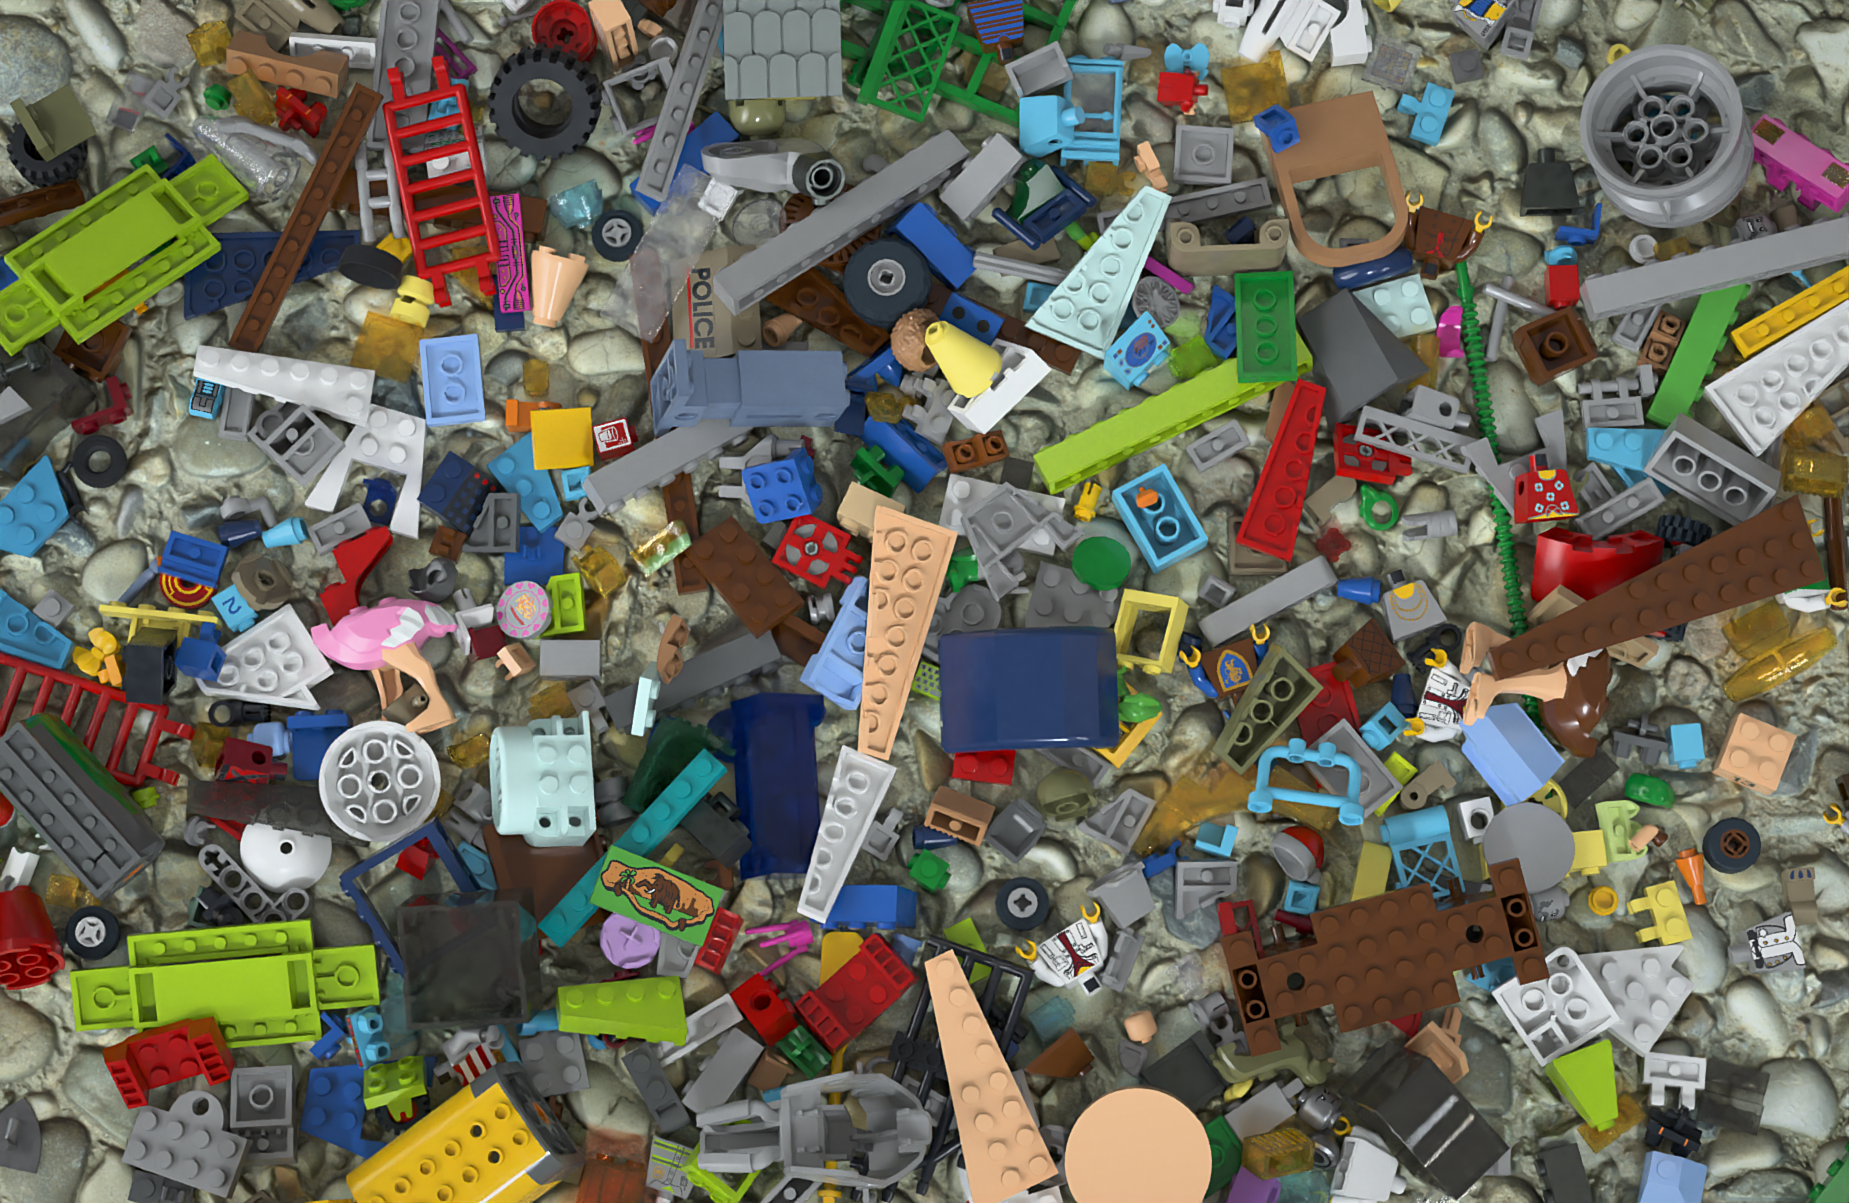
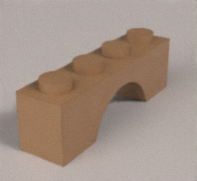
M241 30L236 32L226 48L227 73L338 98L348 81L349 56L322 49L307 56L283 55L274 51L267 44L266 36Z

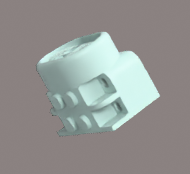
M582 711L578 718H561L560 715H553L551 719L532 720L527 726L496 727L491 736L489 753L492 815L496 831L501 835L523 834L525 841L535 847L583 846L596 830L589 711Z

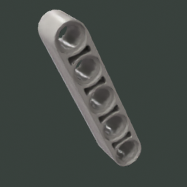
M1320 555L1210 614L1197 624L1210 647L1214 650L1250 631L1252 624L1256 628L1337 583L1338 579L1324 555Z

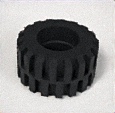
M15 122L12 126L15 132L14 134L9 133L7 138L11 143L7 145V151L10 154L9 158L22 177L30 184L34 185L36 183L39 188H44L47 184L52 186L67 182L71 177L76 179L79 176L76 171L78 169L83 171L85 164L82 159H87V152L84 149L87 148L85 141L48 162L45 160H35L33 155L36 147L23 125Z

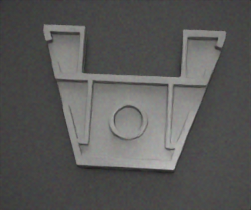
M1562 409L1534 419L1545 448L1502 465L1497 464L1487 437L1460 447L1462 454L1465 457L1468 456L1474 463L1477 473L1481 477H1485L1493 487V493L1513 518L1515 478L1526 472H1531L1529 456L1546 454L1549 470L1564 469L1568 475Z
M1007 482L967 511L960 519L997 603L1019 585L1015 577L1000 562L1002 559L1042 528L1063 551L1083 536L1085 532L1081 527L1077 525L1074 527L1063 520V516L1055 511L1050 512L1037 504V500Z

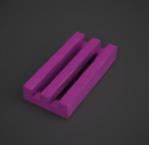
M438 28L437 39L440 38L467 67L463 71L437 44L436 52L439 55H443L444 60H447L452 69L458 74L455 78L450 73V77L468 80L472 73L475 74L478 71L477 67Z
M1148 255L1144 264L1146 269L1184 294H1192L1196 287L1195 285Z

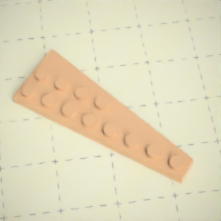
M881 505L876 506L874 518L857 751L888 761L958 532Z
M951 949L924 962L972 1201L973 1203H999L1059 1172L954 951Z

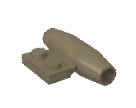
M247 0L234 15L252 33L266 36L267 44L278 53H281L289 44L291 32H298L301 21L326 35H337L345 25V20L328 0Z

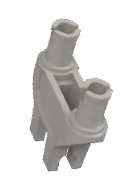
M770 434L746 455L724 454L719 456V468L742 469L743 471L749 466L777 461L778 457H787L794 450L793 448L805 447L804 439H779L775 434ZM743 478L742 483H723V485H719V497L742 498L752 507Z

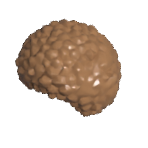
M915 308L913 311L903 314L902 318H899V321L896 322L895 327L892 329L893 333L890 335L892 355L899 361V364L910 371L925 372L938 364L925 343L927 328L932 323L940 321L930 309Z

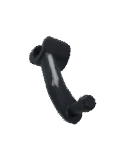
M67 461L61 471L56 470V475L72 505L69 512L70 518L76 524L82 525L76 519L77 513L81 511L86 512L87 515H90V513L81 505L72 482L65 476L70 468L73 467V463Z

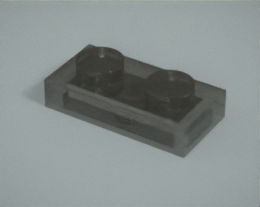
M1599 746L1596 748L1595 756L1585 758L1558 785L1563 790L1567 802L1575 809L1620 768Z

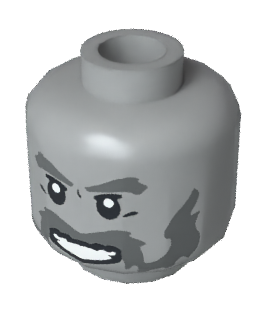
M1762 213L1740 217L1731 229V239L1745 238V241L1756 239L1758 234L1767 231H1773V234H1777V226L1774 221H1770Z
M1559 884L1540 893L1528 894L1536 922L1541 923L1560 919L1565 913V907L1569 906L1568 892L1565 888L1561 889Z

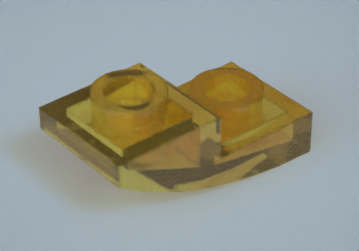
M1629 1091L1617 1098L1618 1118L1614 1120L1616 1126L1599 1132L1597 1127L1591 1128L1585 1122L1577 1128V1131L1595 1154L1646 1118L1647 1115Z

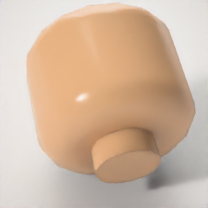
M1149 1010L1133 1013L1124 1020V1026L1129 1038L1132 1041H1140L1141 1044L1151 1041V1036L1158 1030L1154 1017Z

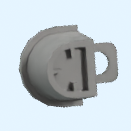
M1142 861L1124 864L1101 876L1086 888L1088 896L1098 900L1119 928L1127 927L1156 909L1142 869L1145 868Z

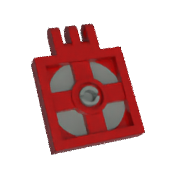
M1342 423L1335 424L1332 433L1336 476L1392 485L1396 475L1410 476L1413 473L1411 457L1353 440L1357 426ZM1364 428L1362 434L1376 437L1382 434V431Z
M811 515L794 517L771 562L825 590L831 577L850 585L853 579L844 575L843 572L845 570L855 575L858 569L848 562L851 560L861 564L863 558L847 550L852 535Z

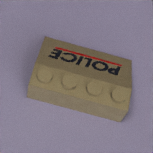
M756 245L726 246L670 262L673 338L686 339L687 350H703L704 358H734L738 350H762L760 302H756L734 316L714 293L713 276L719 269L732 265L746 252L756 250Z

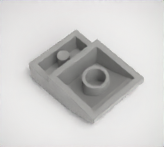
M293 1065L233 1069L231 1075L230 1129L232 1134L253 1140L243 1167L298 1164L297 1109Z

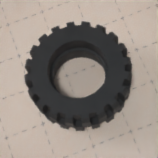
M537 43L536 48L533 49L530 46L521 48L518 54L513 53L501 65L490 87L491 91L488 96L487 106L491 108L488 114L490 122L496 123L495 133L499 138L504 136L507 139L505 145L511 150L515 146L521 149L519 155L526 158L531 153L536 155V160L545 161L546 156H551L552 160H558L562 158L564 153L570 156L577 152L580 145L584 146L589 140L601 113L602 90L598 89L599 79L597 75L590 73L591 65L586 60L581 63L577 59L578 53L573 50L569 54L563 52V46L554 44L553 48H547L546 43ZM534 79H547L556 82L566 90L571 98V114L565 121L559 124L545 125L535 122L524 113L519 104L518 95L521 87L526 82Z

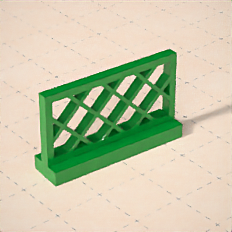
M893 0L856 102L865 106L871 104L922 124L961 17L917 0ZM909 7L920 10L925 20L912 26L907 17ZM943 19L953 23L950 32L939 36L932 22ZM905 22L907 28L901 30L903 23ZM928 25L934 39L920 44L914 30ZM910 33L916 46L902 52L897 42L898 37ZM947 38L945 46H943L941 40ZM937 43L942 54L940 58L929 62L923 48ZM894 48H895L897 54L894 55V56H892V53H893ZM919 51L924 65L911 70L905 56ZM900 58L906 72L892 78L888 64ZM937 65L934 73L932 66ZM927 69L932 78L931 84L919 88L913 74ZM884 75H886L888 80L882 82ZM909 77L915 91L901 96L895 82ZM891 85L896 99L889 102L876 98L879 89ZM928 90L927 95H926V97L924 98L922 92H925V91ZM918 95L922 104L920 114L909 111L904 100Z

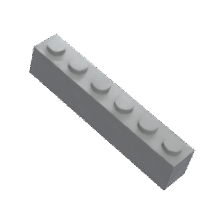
M700 419L695 427H678L588 475L582 487L599 515L608 511L614 514L626 506V501L635 498L636 501L644 498L651 492V488L658 484L660 487L670 484L676 479L675 475L682 471L688 474L700 466L699 462L707 458L710 461L717 459L724 454L725 448L731 445L734 448L741 446L749 440L748 435L753 427H730L729 419Z

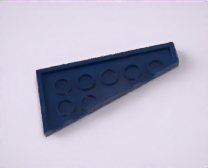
M360 230L318 231L293 284L337 270L338 262L345 248L352 244L362 245V232ZM283 231L211 233L221 244V250L185 274V320L187 321L249 300Z

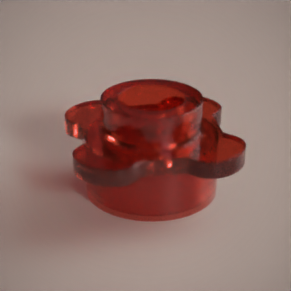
M1329 528L1327 534L1322 539L1316 541L1315 547L1327 556L1329 562L1335 563L1343 552L1350 550L1351 543L1339 533L1337 528ZM1335 543L1336 547L1332 548L1330 544Z

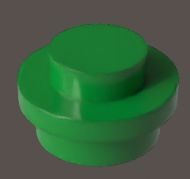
M212 84L211 87H207L203 92L206 104L212 109L227 110L229 108L232 96L223 86Z

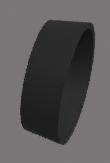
M352 244L345 248L338 262L337 270L344 277L358 284L376 289L391 290L398 288L400 285L402 262L396 256L382 249L368 245Z

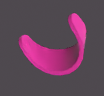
M1461 306L1449 307L1443 312L1438 321L1434 343L1436 353L1440 357L1463 358L1464 350L1460 349V324L1463 307Z

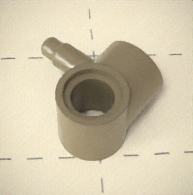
M413 684L407 691L388 705L381 714L387 721L405 726L427 709L429 699L421 686Z

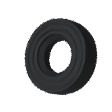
M94 435L84 439L76 447L72 459L73 469L77 477L84 484L93 488H107L116 484L125 474L127 456L123 447L115 439L105 435ZM98 451H105L111 457L110 466L103 472H94L89 467L90 457Z

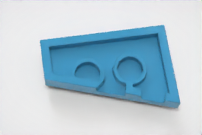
M0 589V651L64 671L74 648V643Z

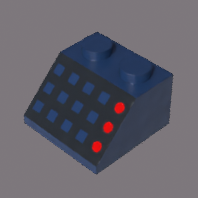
M449 451L417 497V501L422 508L458 531L467 534L470 538L474 530L472 526L477 516L482 513L483 504L488 494L501 493L503 489L474 465Z

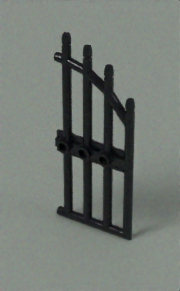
M931 934L927 946L936 948L933 958L953 949L956 956L964 958L961 968L968 982L975 962L992 968L979 1004L986 1021L1003 972L1020 977L998 1041V1046L1005 1059L1036 970ZM927 975L907 1033L897 1031L887 1059L896 1063L891 1079L900 1085L902 1084L907 1067L924 1073L916 1095L923 1109L927 1103L935 1077L948 1081L939 1033L935 1043L918 1038L931 1000ZM950 1091L928 1154L924 1155L923 1161L914 1169H922L921 1179L916 1186V1193L925 1196L928 1191L929 1181L932 1180L937 1163L961 1148L959 1135L944 1144L954 1116ZM864 1153L863 1158L853 1156V1161L850 1162V1168L858 1169L859 1175L867 1176L869 1172L868 1153ZM961 1153L957 1160V1167L965 1170L963 1153ZM899 1181L884 1188L882 1201L887 1203L892 1201ZM853 1187L850 1199L859 1202L863 1196V1191L856 1190V1187Z

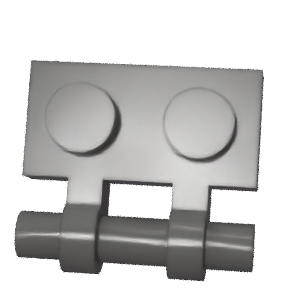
M1623 376L1609 381H1600L1597 378L1589 379V382L1578 383V393L1590 394L1591 400H1582L1580 403L1583 432H1586L1587 428L1627 429L1643 427L1644 419L1641 396L1629 397L1628 393L1630 390H1638V379H1626ZM1616 392L1618 398L1603 399L1602 393Z

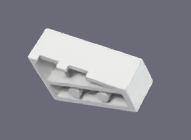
M996 338L991 347L1000 353L1002 367L999 374L995 371L991 377L993 381L991 386L981 394L971 398L957 394L947 409L967 429L986 434L1052 370L1032 349Z

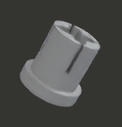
M1218 991L1198 1002L1194 1000L1188 1004L1193 1018L1203 1030L1210 1027V1022L1229 1012L1227 1004L1224 1003V998Z

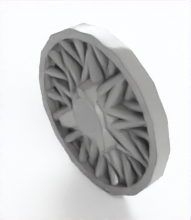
M1147 276L1137 282L1131 296L1132 308L1137 317L1139 318L1147 311L1160 329L1172 325L1178 318L1180 311L1179 299L1173 287L1165 280L1152 276Z

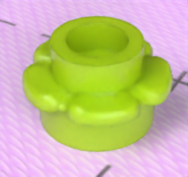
M149 787L132 793V798L144 810L156 806V800L160 798V794H157L155 787Z

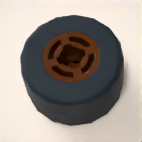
M1731 817L1719 821L1708 829L1703 838L1702 850L1705 860L1712 868L1720 873L1735 874L1746 870L1756 862L1761 852V840L1759 833L1752 824L1744 819Z

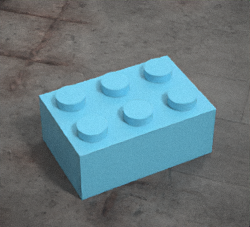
M1165 463L1112 492L1111 500L1154 575L1207 546L1208 537ZM1142 486L1145 490L1153 489L1159 495L1156 503L1145 508L1138 507L1136 503V495L1140 493L1139 488Z

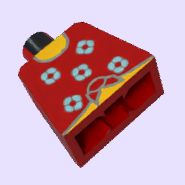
M1546 454L1529 456L1531 472H1526L1515 478V524L1567 520L1578 516L1579 511L1567 472L1564 469L1549 470Z

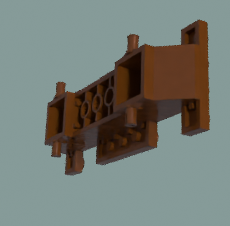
M1516 857L1487 865L1493 891L1464 894L1462 893L1459 876L1452 877L1453 879H1446L1451 897L1437 904L1434 902L1430 883L1426 881L1310 912L1309 916L1315 935L1313 939L1310 937L1299 941L1286 940L1283 923L1276 924L1277 928L1275 925L1270 926L1275 944L1257 952L1250 929L1220 936L1251 1057L1282 1049L1274 1019L1294 1015L1296 1027H1300L1302 1023L1303 1025L1309 1024L1305 1011L1333 1004L1341 1033L1461 1002L1453 972L1470 968L1472 980L1485 977L1481 964L1511 956L1517 982L1520 986L1550 978L1519 858ZM1471 925H1478L1480 929L1478 938L1472 941L1467 940V928ZM1295 972L1302 975L1301 984L1296 988L1288 987V976Z

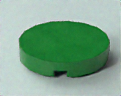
M1099 536L1083 540L1075 548L1071 564L1074 575L1082 584L1086 583L1091 586V589L1098 591H1108L1120 587L1124 583L1131 568V559L1128 551L1122 544L1114 539Z

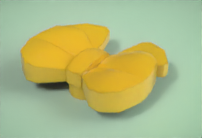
M94 628L88 632V636L94 645L90 651L78 646L75 647L72 654L73 662L84 673L93 677L97 676V673L102 670V665L105 663L104 658L117 654L120 651L121 645L118 639L109 632H106L104 628Z

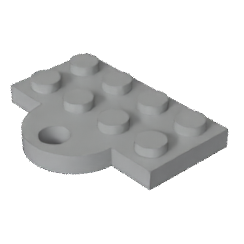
M194 1090L180 1096L173 1103L169 1112L151 1105L142 1106L121 1162L215 1195L232 1199L253 1140L227 1132L229 1124L228 1111L219 1097L206 1091ZM207 1099L209 1109L205 1114L199 1115L197 1111L198 1104L201 1100Z

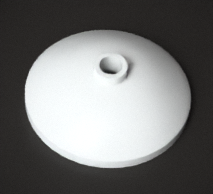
M293 803L275 804L258 812L247 824L240 843L241 859L248 875L261 887L276 893H285L290 888L295 887L304 890L316 883L326 871L332 853L330 833L323 820L312 810ZM288 842L292 845V851L289 854L281 852L280 846L282 843Z

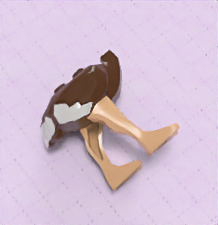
M1475 621L1472 622L1466 630L1460 662V673L1468 675L1473 666L1480 667L1486 652L1512 640V638L1497 633L1489 626ZM1607 647L1496 682L1493 675L1481 672L1475 673L1467 697L1463 724L1471 726L1477 718L1483 719L1493 699L1498 694L1519 693L1533 696L1537 699L1538 711L1546 730L1557 743L1574 757L1592 758L1595 756L1597 739L1590 737V733L1609 707V697L1606 695L1608 684L1612 679L1613 669L1610 667L1611 657Z

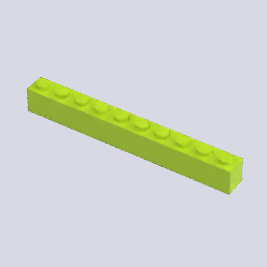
M1296 330L1298 378L1313 370V357ZM1231 357L1212 370L1201 371L1195 378L1185 383L1174 384L1168 391L1158 396L1152 395L1147 397L1141 404L1133 408L1122 409L1116 416L1106 421L1100 420L1095 422L1089 429L1081 433L1068 435L1062 442L1054 446L1048 445L1041 448L1037 454L1033 455L1035 468L1049 494L1052 496L1267 393L1287 381L1238 383L1237 358Z

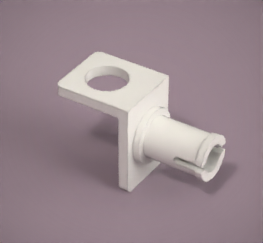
M463 588L465 596H463L461 589L452 596L459 609V612L454 613V620L459 627L453 632L464 656L469 655L471 638L467 628L472 627L475 629L492 624L494 611L492 604L477 607L468 588Z

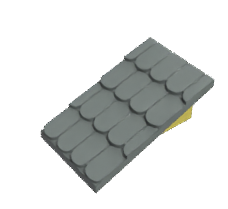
M723 0L725 100H815V97L843 96L840 0Z

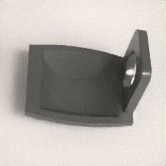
M1020 797L1008 805L996 817L983 839L1012 863L1016 864L1034 847L1043 834L1047 823L1040 812Z

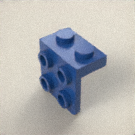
M805 447L794 449L785 459L749 466L742 471V478L756 520L760 524L812 514L823 502L822 488L816 482L813 473L814 463L812 458L808 456Z
M326 710L325 715H314L312 711L295 712V716H287V729L292 733L293 777L295 780H319L320 766L328 748L342 733L353 727V719L348 714H344L343 710Z

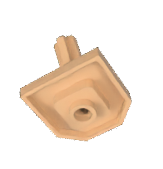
M1447 1007L1445 1009L1440 1028L1432 1020L1403 1046L1415 1056L1419 1067L1434 1082L1452 1087L1469 1072L1466 1056L1459 1048L1462 1035L1457 1033L1462 1013L1457 1007Z

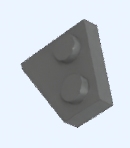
M489 493L483 504L482 513L477 516L472 526L474 530L468 542L462 546V552L520 553L521 494Z

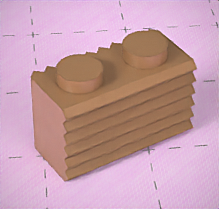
M939 785L931 802L924 825L926 827L930 826L931 829L935 828L937 831H942L943 834L947 833L948 836L958 837L959 840L964 839L965 842H970L971 845L975 844L978 847L983 841L996 807L982 800L959 793L954 789Z

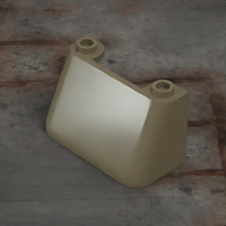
M1267 215V221L1263 223L1261 228L1253 230V244L1200 245V233L1195 225L1189 222H1181L1180 218H1165L1167 268L1181 277L1230 276L1235 273L1277 272L1283 264L1287 247L1289 219L1283 215Z

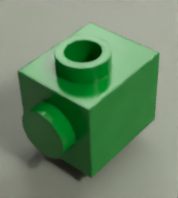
M925 848L921 855L916 852L907 865V868L910 869L908 878L932 894L938 888L943 890L952 876L948 873L950 864Z

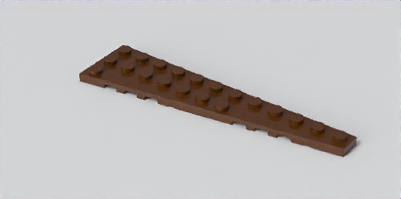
M1798 494L1486 652L1495 682L1826 580Z

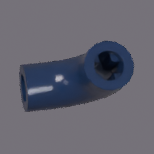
M1400 245L1393 252L1380 259L1349 266L1334 267L1333 278L1340 290L1345 288L1352 290L1407 273L1412 267V255L1406 247Z

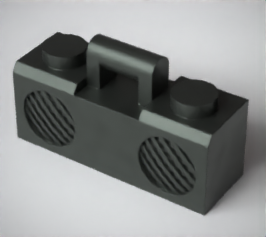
M707 792L679 822L727 870L753 845L747 837L750 831L737 819L741 815L742 810L723 792H718L714 797ZM719 807L726 812L723 817L716 812Z

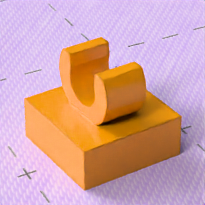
M113 654L104 658L107 668L99 671L97 674L101 684L108 682L109 685L122 687V678L124 673L126 674V663L122 662V655Z

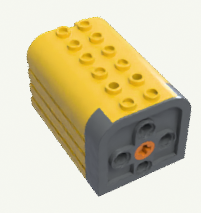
M519 1061L497 1063L349 1172L346 1175V1181L357 1203H532L584 1165L587 1160Z

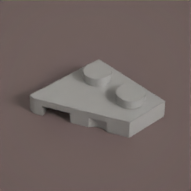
M1129 788L1119 795L1116 800L1101 808L1091 818L1080 823L1077 829L1129 856L1157 802Z

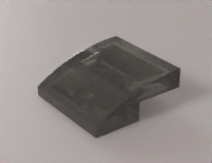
M1709 1057L1705 1072V1089L1701 1090L1696 1120L1757 1136L1765 1107L1763 1100L1770 1073Z

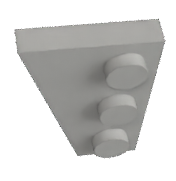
M723 891L716 912L721 904V901L725 896L726 891ZM660 931L661 944L658 949L656 976L679 975L680 979H687L701 947Z

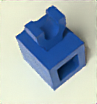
M203 622L199 639L184 636L181 646L177 648L174 664L185 676L217 682L227 655L217 644L222 632L215 630L216 625L214 623Z

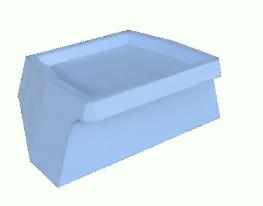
M1517 702L1489 706L1484 718H1477L1471 726L1463 724V720L1459 722L1466 737L1461 751L1506 807L1524 801L1542 788L1565 762Z

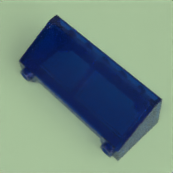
M762 692L731 702L736 805L742 810L741 815L737 819L750 831L747 837L753 843L752 847L739 859L741 881L806 878L820 828L815 727H818L826 716L824 695Z

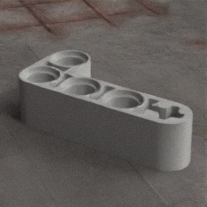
M215 844L206 845L199 852L198 859L201 867L254 923L270 922L276 916H280L282 921L305 919L312 912L314 900L303 889L297 887L290 888L274 901L248 875L242 866L220 846ZM211 855H217L218 860L224 866H226V868L221 870L218 866L213 864L212 859L210 858ZM239 873L242 878L240 885L236 888H230L229 878L233 874ZM254 895H260L262 897L261 906L251 910L249 908V900ZM298 895L304 896V906L299 910H293L291 907L293 898Z

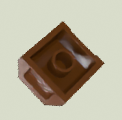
M1572 306L1523 325L1512 335L1514 349L1517 351L1530 380L1538 387L1598 357L1597 345L1582 316Z

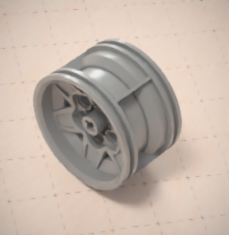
M1677 44L1651 45L1634 50L1614 61L1598 76L1583 103L1580 118V134L1584 151L1595 170L1599 184L1608 200L1622 214L1636 222L1658 228H1679L1702 222L1729 205L1741 191L1749 176L1754 157V139L1738 88L1732 76L1722 64L1703 51ZM1666 92H1683L1682 95L1673 97L1669 103L1660 95ZM1683 108L1690 109L1689 113L1684 116L1677 115V112ZM1713 108L1719 114L1722 125L1706 122ZM1632 110L1635 121L1629 122L1623 129L1618 130L1623 119ZM1660 110L1657 116L1647 117L1650 111ZM1695 132H1704L1700 139H1691L1692 134ZM1637 134L1644 135V138L1639 142L1631 141ZM1681 156L1689 157L1685 163L1675 164L1677 158ZM1649 158H1659L1654 165H1645ZM1711 160V162L1705 167V161ZM1618 162L1634 163L1630 175L1620 167ZM1667 182H1671L1673 185H1665V184H1666Z

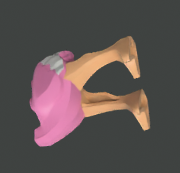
M389 597L378 602L379 606L367 609V606H361L350 610V615L344 616L332 630L327 623L311 628L314 645L326 657L354 670H371L380 694L382 711L404 693L402 683L403 672L420 683L429 699V704L426 710L405 725L408 733L415 732L418 736L458 721L452 707L446 701L438 686L432 665L420 653L432 636L435 638L445 637L447 632H453L459 627L453 616L442 608L441 605L428 601L396 600V597ZM382 715V721H387L386 718Z

